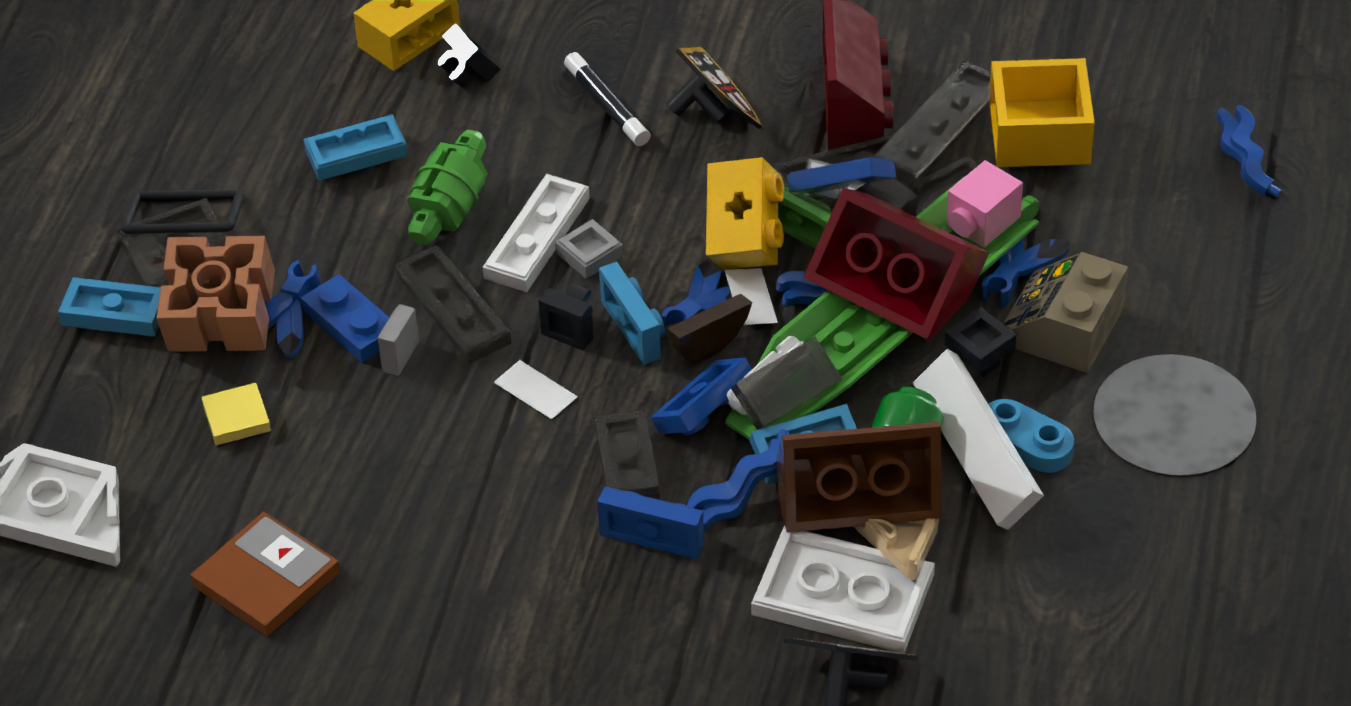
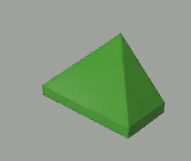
M784 187L783 201L778 202V219L781 221L783 232L816 249L832 210L825 203L799 192H789V188Z

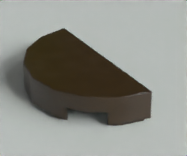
M742 294L723 301L669 327L668 342L686 360L699 362L709 359L722 351L738 335L748 318L753 302Z

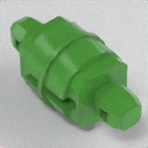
M466 130L458 137L454 144L441 142L437 145L435 151L430 154L425 165L420 167L416 176L417 179L406 200L414 214L408 227V233L415 243L428 245L436 239L441 230L455 232L465 220L469 210L477 203L478 194L488 175L481 161L486 148V141L480 132Z

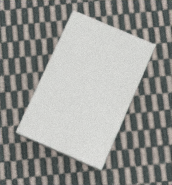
M784 526L751 603V615L905 653L933 579L935 563L924 561L916 580L905 577L876 548L807 531L786 532Z

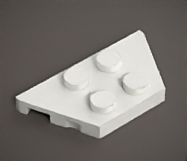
M23 443L5 455L4 459L0 462V536L117 567L120 562L119 479L116 467Z

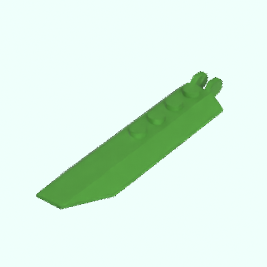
M948 190L916 216L931 225L990 252L980 273L981 275L1039 225V221L1034 219L1039 210L1040 201L1031 195L1023 197L1021 217L985 248L966 237L958 235L953 229L946 226ZM827 290L773 335L758 363L771 351L778 353L776 347L788 336H794L799 341L805 343L808 359L796 370L789 368L791 374L766 398L760 399L758 397L757 399L760 403L748 414L741 415L737 410L732 409L725 424L750 440L752 431L813 414L851 387L913 332Z

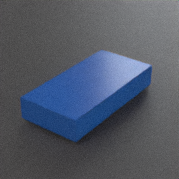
M872 157L790 172V175H787L789 192L818 193L896 178L894 161Z

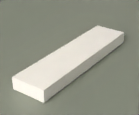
M946 349L913 384L915 388L926 391L936 399V405L944 416L941 427L943 435L996 524L1009 530L1044 495L958 354Z

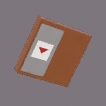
M263 511L192 572L190 577L194 588L268 637L340 573V567L337 559Z

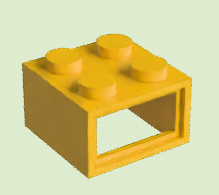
M1086 59L991 61L989 106L996 167L1091 164L1095 122Z

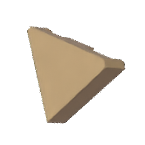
M868 519L864 526L853 527L876 549L880 550L883 556L905 577L916 580L938 532L939 519L891 523L882 519Z

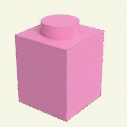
M984 160L948 190L946 226L953 229L958 235L966 237L985 248L1021 217L1023 182Z

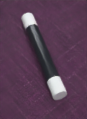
M570 53L564 60V65L636 146L645 145L651 137L650 132L579 53Z

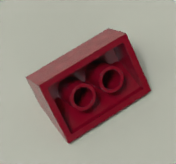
M823 0L822 56L828 150L884 148V129H893L892 101L883 100V97L891 96L890 69H881V66L888 65V38H879L878 19L852 0Z
M842 188L803 278L925 339L931 340L970 298L990 252L867 193Z

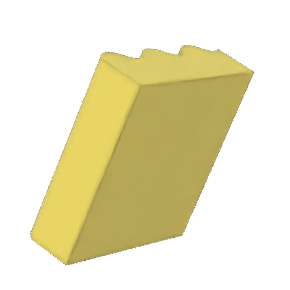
M256 383L202 396L203 407L216 446L271 431L269 419Z

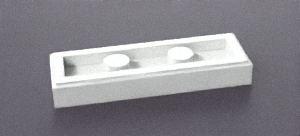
M546 174L484 264V279L528 292L556 250L555 241L566 235L590 199L589 186Z

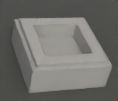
M593 219L555 241L556 254L585 279L599 272L600 267L611 264L624 256L623 244Z
M399 304L379 334L378 345L383 372L399 376L419 344L415 308Z

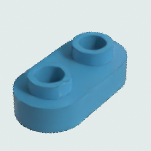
M999 399L988 403L1025 465L1040 472L1052 473L1063 470L1071 463L1074 450V436L1066 426L1014 400Z

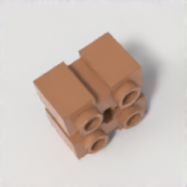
M226 236L225 246L216 247L209 246L207 237H168L163 269L168 285L161 286L157 311V321L168 352L207 351L210 341H223L226 351L266 350L269 315L265 302H271L275 274L266 237Z

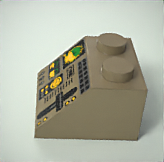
M1080 252L1034 271L1003 323L1017 334L1015 349L1088 373L1125 307L1128 266Z

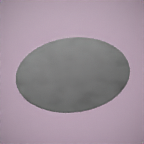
M1174 354L1154 355L1131 361L1107 377L1100 386L1094 401L1093 413L1095 424L1100 436L1110 449L1127 462L1160 474L1177 476L1195 475L1221 468L1242 454L1251 442L1256 428V410L1253 400L1238 379L1213 363L1190 356Z

